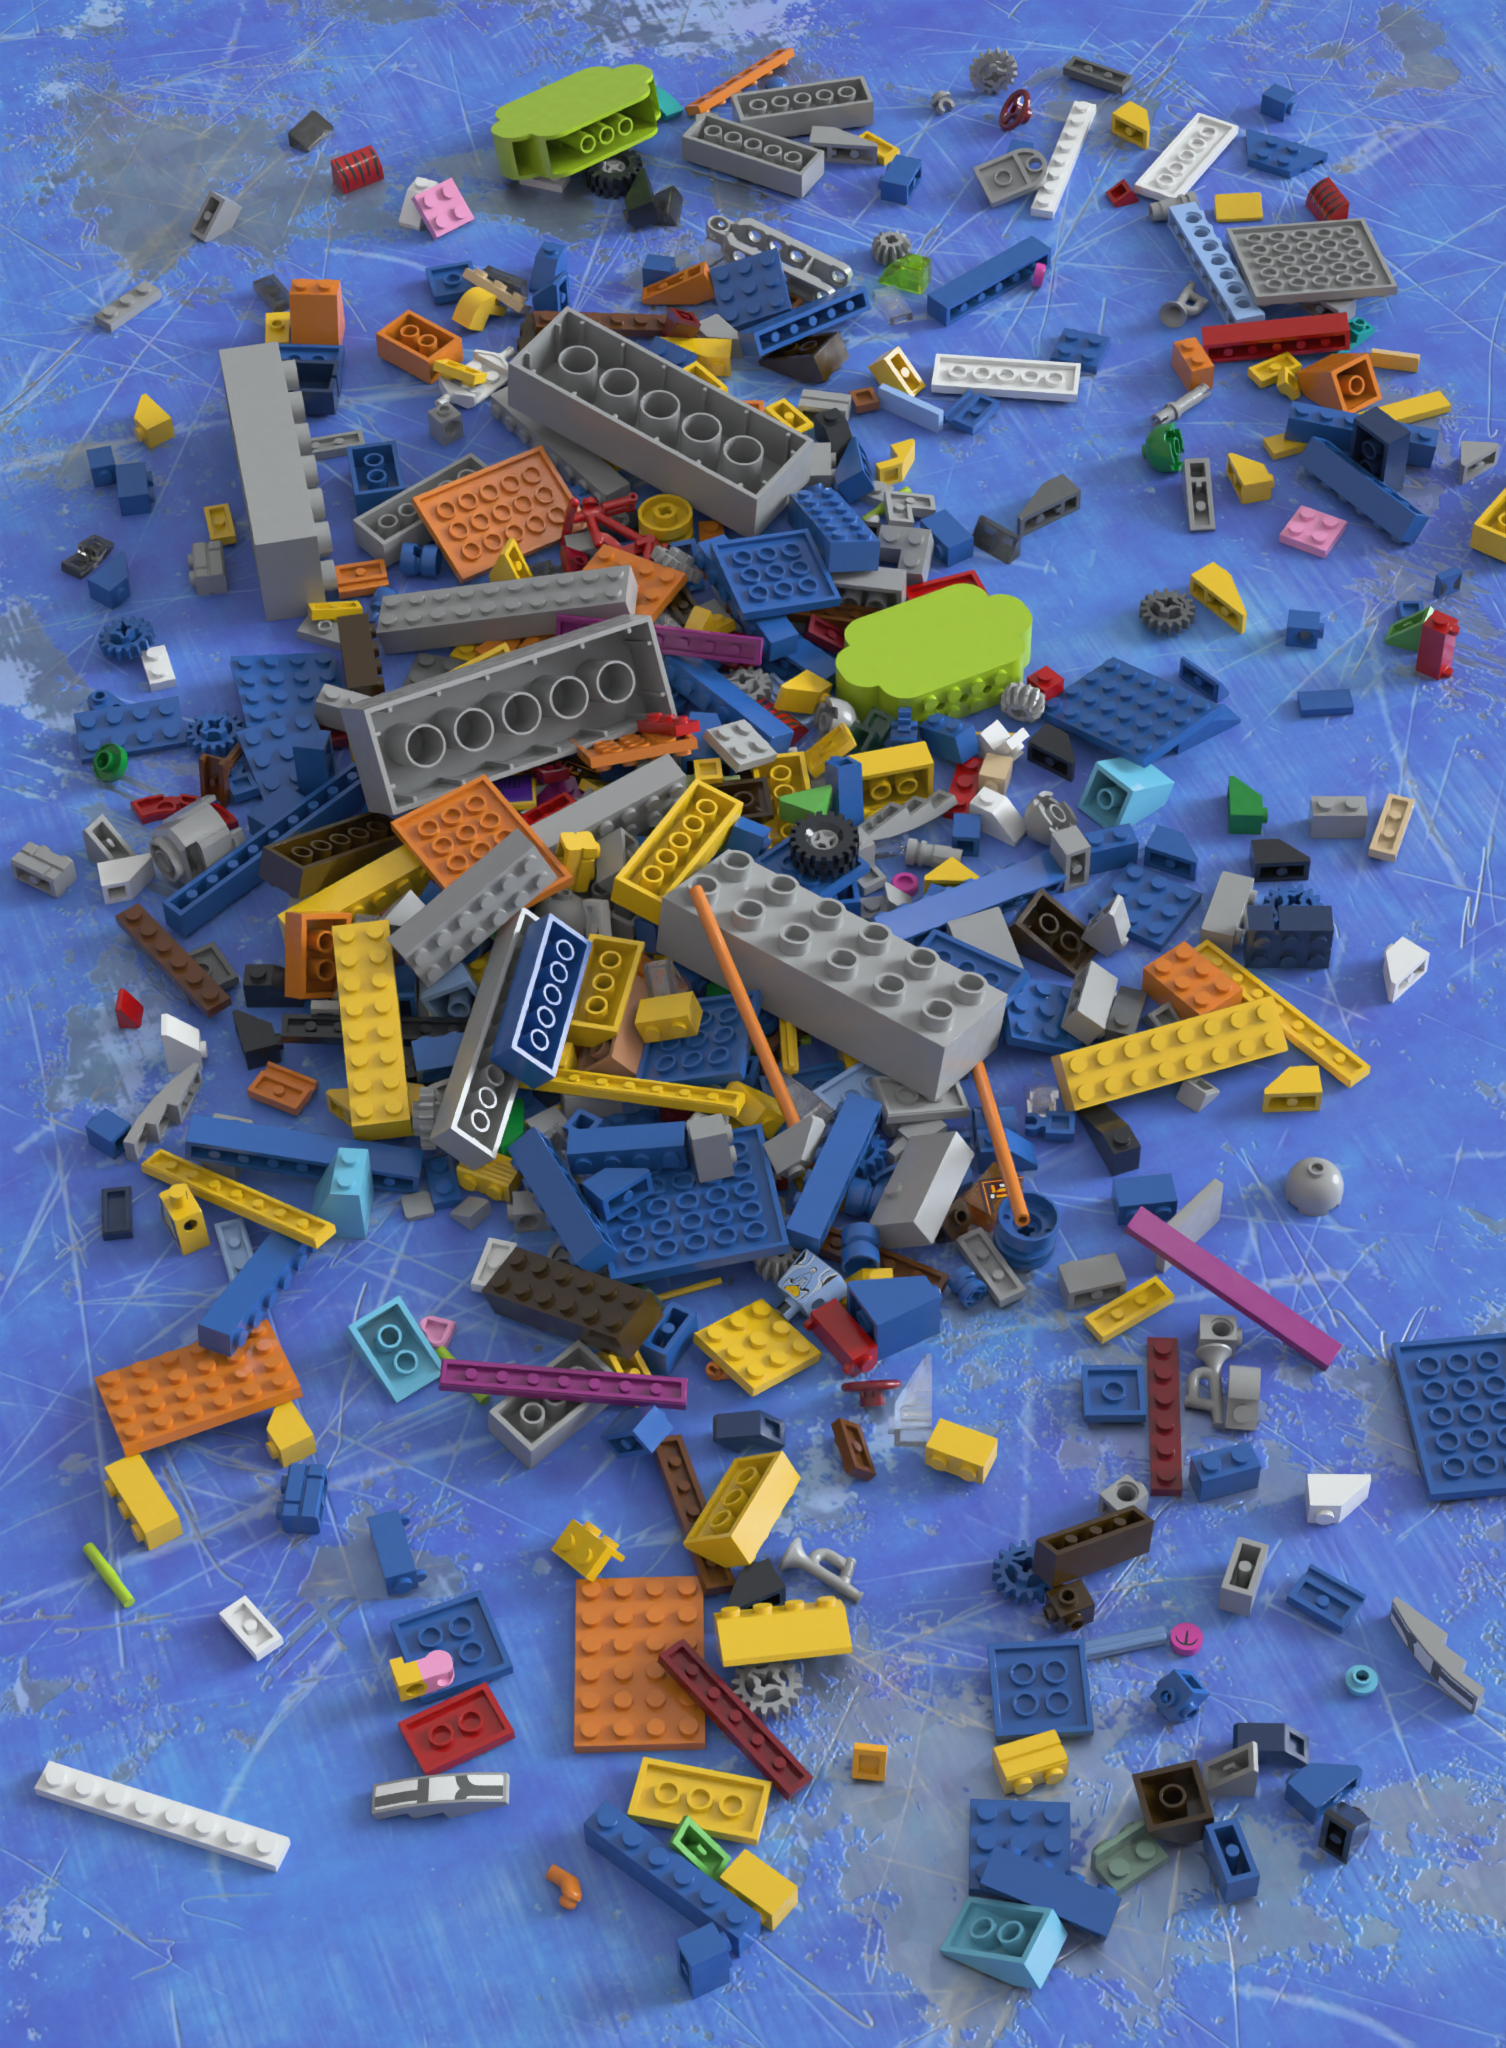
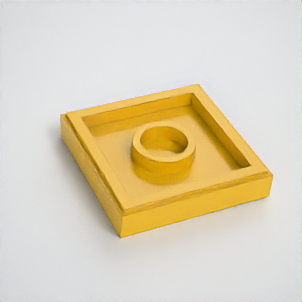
M841 722L804 752L807 768L815 779L825 771V761L830 760V757H843L857 746L850 729L844 722Z

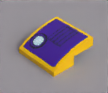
M515 774L492 781L515 810L533 809L537 806L536 780L530 774Z

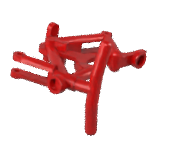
M629 493L628 496L607 501L598 506L595 498L586 497L582 500L583 510L578 513L576 511L579 500L575 497L571 498L564 517L560 548L565 545L564 535L572 534L573 524L580 522L587 523L593 545L597 549L606 544L637 556L642 555V558L650 561H655L650 558L654 547L659 545V541L651 534L643 536L610 518L621 513H632L635 511L638 495L636 493ZM597 522L635 543L622 547L608 533L600 532ZM661 544L662 548L668 549L667 544Z

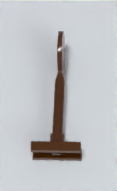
M239 743L234 746L225 759L205 753L198 759L201 797L215 795L216 801H220V805L224 808L230 803V770L243 755Z

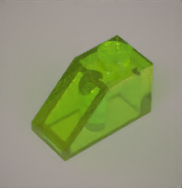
M908 253L888 265L878 279V283L922 295L931 282V258Z

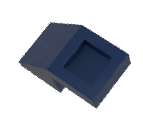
M761 1410L716 1414L713 1417V1442L737 1453L752 1441L776 1452L785 1446L784 1421Z
M1236 1723L1233 1725V1749L1251 1741L1256 1742L1258 1766L1275 1756L1297 1769H1302L1309 1764V1737L1285 1723Z

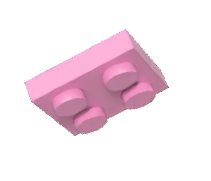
M452 178L415 195L411 199L434 240L475 219Z
M1301 505L1280 533L1279 542L1325 559L1346 530L1347 521Z

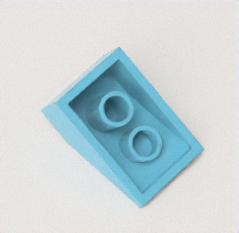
M400 1296L395 1297L347 1327L344 1333L360 1360L396 1404L440 1377L441 1360Z
M968 1896L941 1946L940 1952L946 1957L1010 1985L1040 1990L1068 1933L1053 1908Z

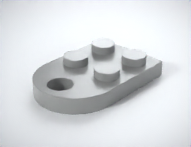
M1020 148L973 167V173L991 208H995L1039 189L1047 179L1048 166L1045 157L1037 150ZM1032 163L1041 164V167L1035 170L1029 166Z

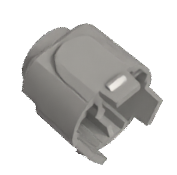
M205 795L202 798H197L195 802L164 819L162 825L153 829L152 841L149 842V851L157 868L168 880L172 882L179 880L181 883L187 884L245 842L243 830L238 827L229 831L221 816L210 805V803L216 800L215 795Z

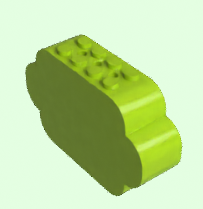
M638 64L623 65L613 69L605 66L590 67L501 106L495 112L497 122L491 127L500 173L511 180H528L538 176L549 179L563 178L652 138L658 132L656 121L661 117L652 70Z
M962 583L942 588L858 618L846 627L844 649L836 657V698L842 699L853 706L857 714V720H860V725L879 723L889 733H891V721H898L899 707L911 708V721H918L919 726L930 715L935 713L960 719L998 705L1001 702L1002 692L1005 691V688L1010 683L1018 684L1023 682L1024 668L1029 664L1031 658L1032 614L1026 605L1014 596L1006 594L988 596L983 589L972 584Z

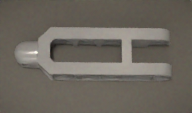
M715 215L711 216L707 221L706 235L708 239L722 246L721 252L727 263L743 259L737 255L736 251H740L745 257L761 253L760 251L764 252L776 248L772 241L780 243L782 249H777L782 261L783 271L788 278L785 279L788 292L808 302L821 298L820 292H825L827 295L836 292L830 285L837 288L846 287L853 277V272L847 264L752 218H744L734 222L723 216ZM752 231L758 232L761 236V239L756 238L752 234ZM793 251L799 252L803 259L797 258ZM835 271L841 272L845 279L837 277Z

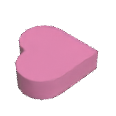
M427 1316L419 1322L420 1329L435 1351L440 1346L448 1348L457 1328L456 1321Z

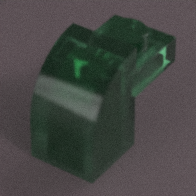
M872 707L863 724L854 721L850 727L857 746L849 752L858 754L887 748L884 743L891 733V721H897L896 718Z

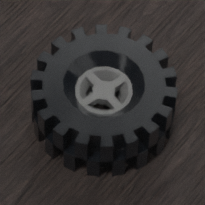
M628 148L586 168L587 188H589L591 193L595 192L598 197L604 195V199L614 197L615 200L619 199V196L625 198L639 170L643 168L641 156L639 154L636 155L634 150L629 152Z
M817 811L816 816H812L809 813L805 815V821L801 818L798 819L796 826H792L790 833V859L793 861V866L795 869L800 867V873L803 875L808 872L809 878L815 879L816 875L821 876V880H827V876L831 875L833 879L839 878V873L845 876L849 873V868L854 869L859 859V834L857 826H853V821L850 818L845 821V815L839 813L836 817L832 811H828V815H822V811Z

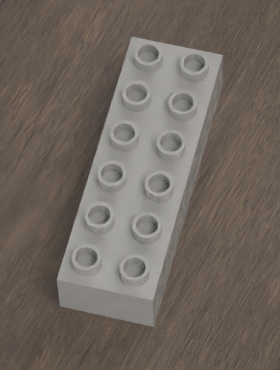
M568 306L508 363V406L665 493L682 497L695 510L702 512L745 537L759 536L788 505L789 494L798 493L809 482L813 439Z
M278 341L219 350L230 426L266 621L307 616V603L326 602L325 592L338 590L333 559L320 561L322 557L331 556L333 548L328 521H324L326 513L322 490L317 487L319 485L315 455H311L313 451L308 422L304 423L306 415L302 392H288L300 389L295 359L281 360Z
M632 614L616 616L340 707L369 812L396 815L425 805L483 774L492 782L577 753V747L567 738L573 737L579 746L582 745L585 749L593 747L594 742L614 740L623 735L638 732L637 721L646 719V715L649 713L662 712V715L675 714V717L677 716L651 615Z
M728 849L662 898L656 945L657 952L730 991L688 892L693 886L701 885L746 991L760 990L763 996L762 1009L790 1022L799 1029L934 1102L998 1046L1008 994L989 985L987 980L980 974L964 972L941 960L934 950L926 947H916L893 935L891 929L886 925L868 922L847 911L840 901L832 898H822L799 886V882L794 877L786 874H776L755 863L753 858L746 852Z

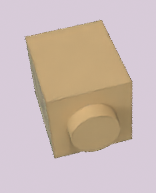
M987 752L979 772L978 793L983 787H986L1003 796L1006 795L1012 778L1013 757Z

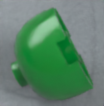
M1175 422L1154 427L1149 431L1145 444H1142L1143 458L1147 459L1156 471L1162 473L1179 472L1183 462H1180V453L1185 452L1180 428L1174 429Z

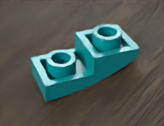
M655 85L663 122L681 116L683 108L669 93Z
M1361 317L1349 320L1350 350L1332 351L1330 353L1341 354L1350 352L1375 333V328Z

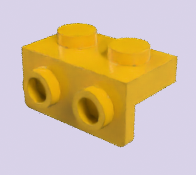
M573 1518L551 1549L592 1582L595 1581L611 1556L620 1562H623L625 1556L617 1551L620 1546L617 1542L605 1534L602 1538L599 1537L602 1531L589 1521L582 1525Z

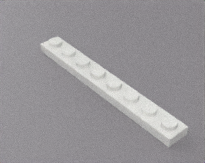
M1074 101L1049 162L1047 179L1038 189L1031 206L1030 216L1054 218L1095 116L1096 104Z
M52 1761L47 1763L34 1788L36 1795L274 1872L278 1871L290 1846L289 1837Z

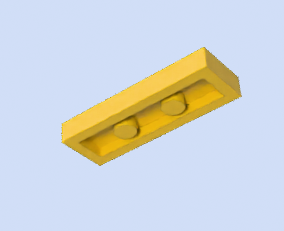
M1154 1276L1085 1316L1084 1325L1101 1344H1104L1174 1303V1294L1157 1276Z

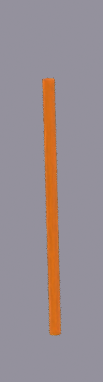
M701 885L693 886L688 890L787 1127L790 1128L801 1121L703 888Z
M982 1060L971 1070L1015 1223L1020 1227H1024L1030 1222L1029 1213Z

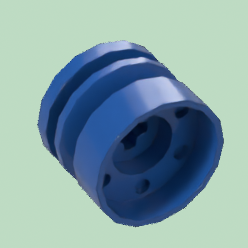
M1022 1190L1030 1217L1029 1224L1024 1227L1016 1225L1007 1196L1002 1200L998 1208L993 1244L1011 1268L1030 1271L1041 1268L1050 1261L1056 1244L1060 1212L1055 1203L1046 1195L1036 1191Z

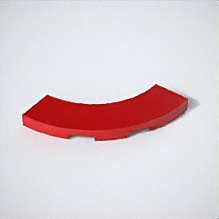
M159 794L132 801L130 805L142 825L150 822L164 820L195 802L197 798L202 797L189 794L164 797V794ZM210 803L221 816L229 831L239 827L238 820L231 812L218 803Z

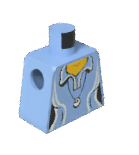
M805 1249L778 1282L777 1287L786 1299L775 1310L787 1321L799 1311L808 1318H811L810 1312L834 1298L839 1302L846 1297L847 1284L838 1272L808 1249Z

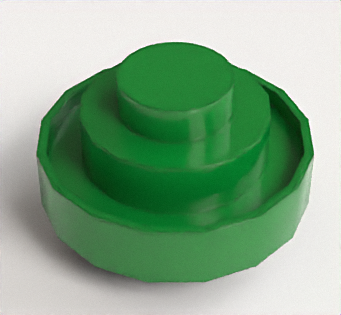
M114 743L102 745L97 750L93 760L95 776L107 783L118 781L124 775L128 764L125 749Z

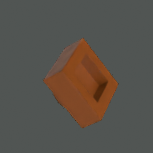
M872 386L849 391L851 404L856 414L880 409V401Z

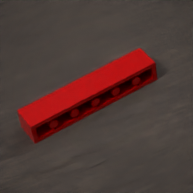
M1347 312L1201 327L1202 348L1212 363L1272 358L1285 352H1289L1291 355L1350 350V329Z

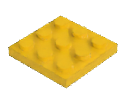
M763 1298L695 1332L693 1342L751 1397L819 1362L822 1353Z

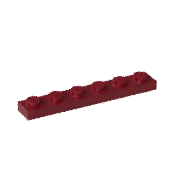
M1147 1337L1150 1496L1182 1497L1178 1338Z
M681 1639L659 1654L657 1662L768 1781L772 1782V1786L786 1801H789L812 1783L814 1777L684 1639Z

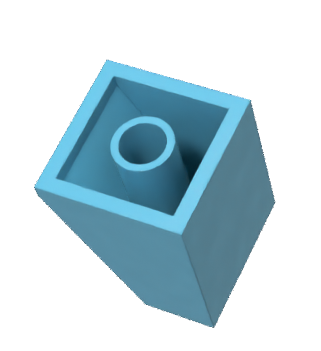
M1122 757L1098 761L1092 770L1078 808L1105 829L1128 823L1132 827L1166 804L1175 782L1152 764L1143 768Z
M338 1148L316 1186L311 1214L335 1224L336 1233L332 1238L366 1239L375 1194L368 1149Z

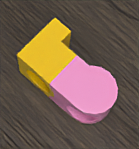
M435 1650L430 1652L425 1658L405 1664L402 1657L389 1660L391 1675L401 1702L445 1688L453 1682L455 1677L452 1657L446 1651Z

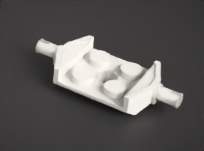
M508 346L498 354L490 351L474 350V359L466 364V366L488 373L486 383L476 384L475 387H468L462 385L461 380L445 379L440 375L438 377L439 388L443 396L435 401L436 407L445 402L456 403L467 409L476 406L508 382L507 360L514 356L515 350L511 346Z

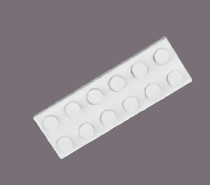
M1197 113L1134 184V192L1158 201L1176 198L1179 194L1185 195L1236 137L1239 126Z
M936 354L931 392L965 394L971 389L972 393L976 395L981 393L989 397L1077 402L1081 363Z

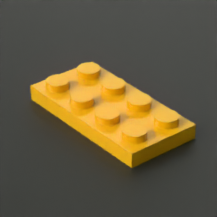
M643 1757L627 1816L637 1823L676 1830L683 1816L688 1815L710 1837L757 1846L772 1791V1782Z

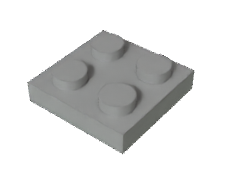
M745 719L707 729L703 736V739L736 773L772 763L777 757V752Z

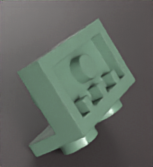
M1144 1818L1136 1823L1130 1822L1126 1824L1119 1834L1109 1841L1107 1839L1100 1841L1092 1850L1090 1869L1104 1885L1117 1890L1116 1896H1119L1166 1865L1169 1856L1154 1838L1148 1835Z

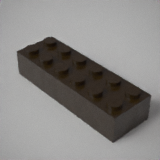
M368 811L263 846L258 876L266 880L271 886L278 887L288 893L290 897L303 899L306 896L318 893L404 844L391 829L390 822L394 821V819L385 814Z
M519 1247L514 1248L481 1290L494 1313L574 1342L580 1340L588 1347L627 1361L631 1360L664 1316L651 1292Z

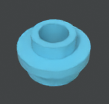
M1355 1665L1347 1671L1345 1684L1353 1695L1365 1697L1376 1690L1378 1676L1372 1668L1366 1665ZM1357 1677L1365 1678L1366 1681H1360Z

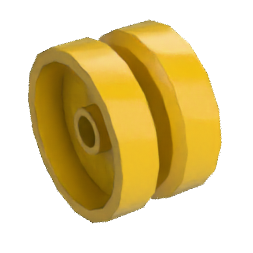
M661 494L650 497L641 503L638 509L639 534L643 536L653 535L659 541V546L662 543L669 544L694 538L692 506L687 500L676 495Z

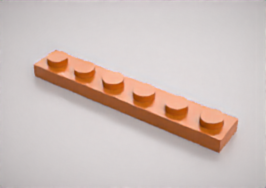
M793 48L775 50L685 106L687 115L703 114L704 112L710 113V108L726 103L725 99L731 97V94L742 93L741 89L755 85L760 77H767L773 73V69L787 65L788 60L795 56Z

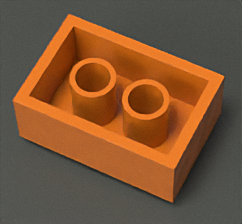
M409 309L376 333L379 357L430 385L436 382L441 373L433 370L434 361L449 359L457 363L464 361L461 337Z
M341 911L285 912V997L297 999L333 998L338 989L332 926L352 924V913Z
M1185 941L1143 968L1141 990L1148 992V996L1160 1006L1169 1001L1181 1020L1242 1003L1243 988Z

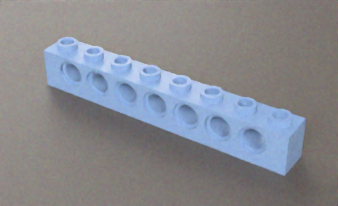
M1196 202L1170 206L1167 226L1226 324L1265 321L1264 310L1260 309L1258 305L1255 306L1245 280H1242L1239 275L1237 266L1233 265L1229 253L1225 252L1220 238H1217L1212 225L1208 224L1203 210L1199 209Z

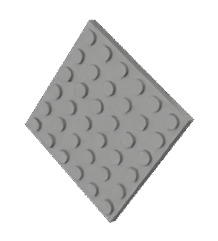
M1364 218L1226 228V239L1255 306L1267 307L1271 304L1291 305L1296 302L1316 303L1322 300L1348 298L1364 299L1365 297L1374 296L1384 298L1389 295H1397L1398 286Z

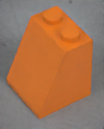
M292 279L289 292L291 344L342 345L345 317L340 280Z
M1368 353L1331 354L1296 372L1303 396L1322 407L1355 413L1382 399Z

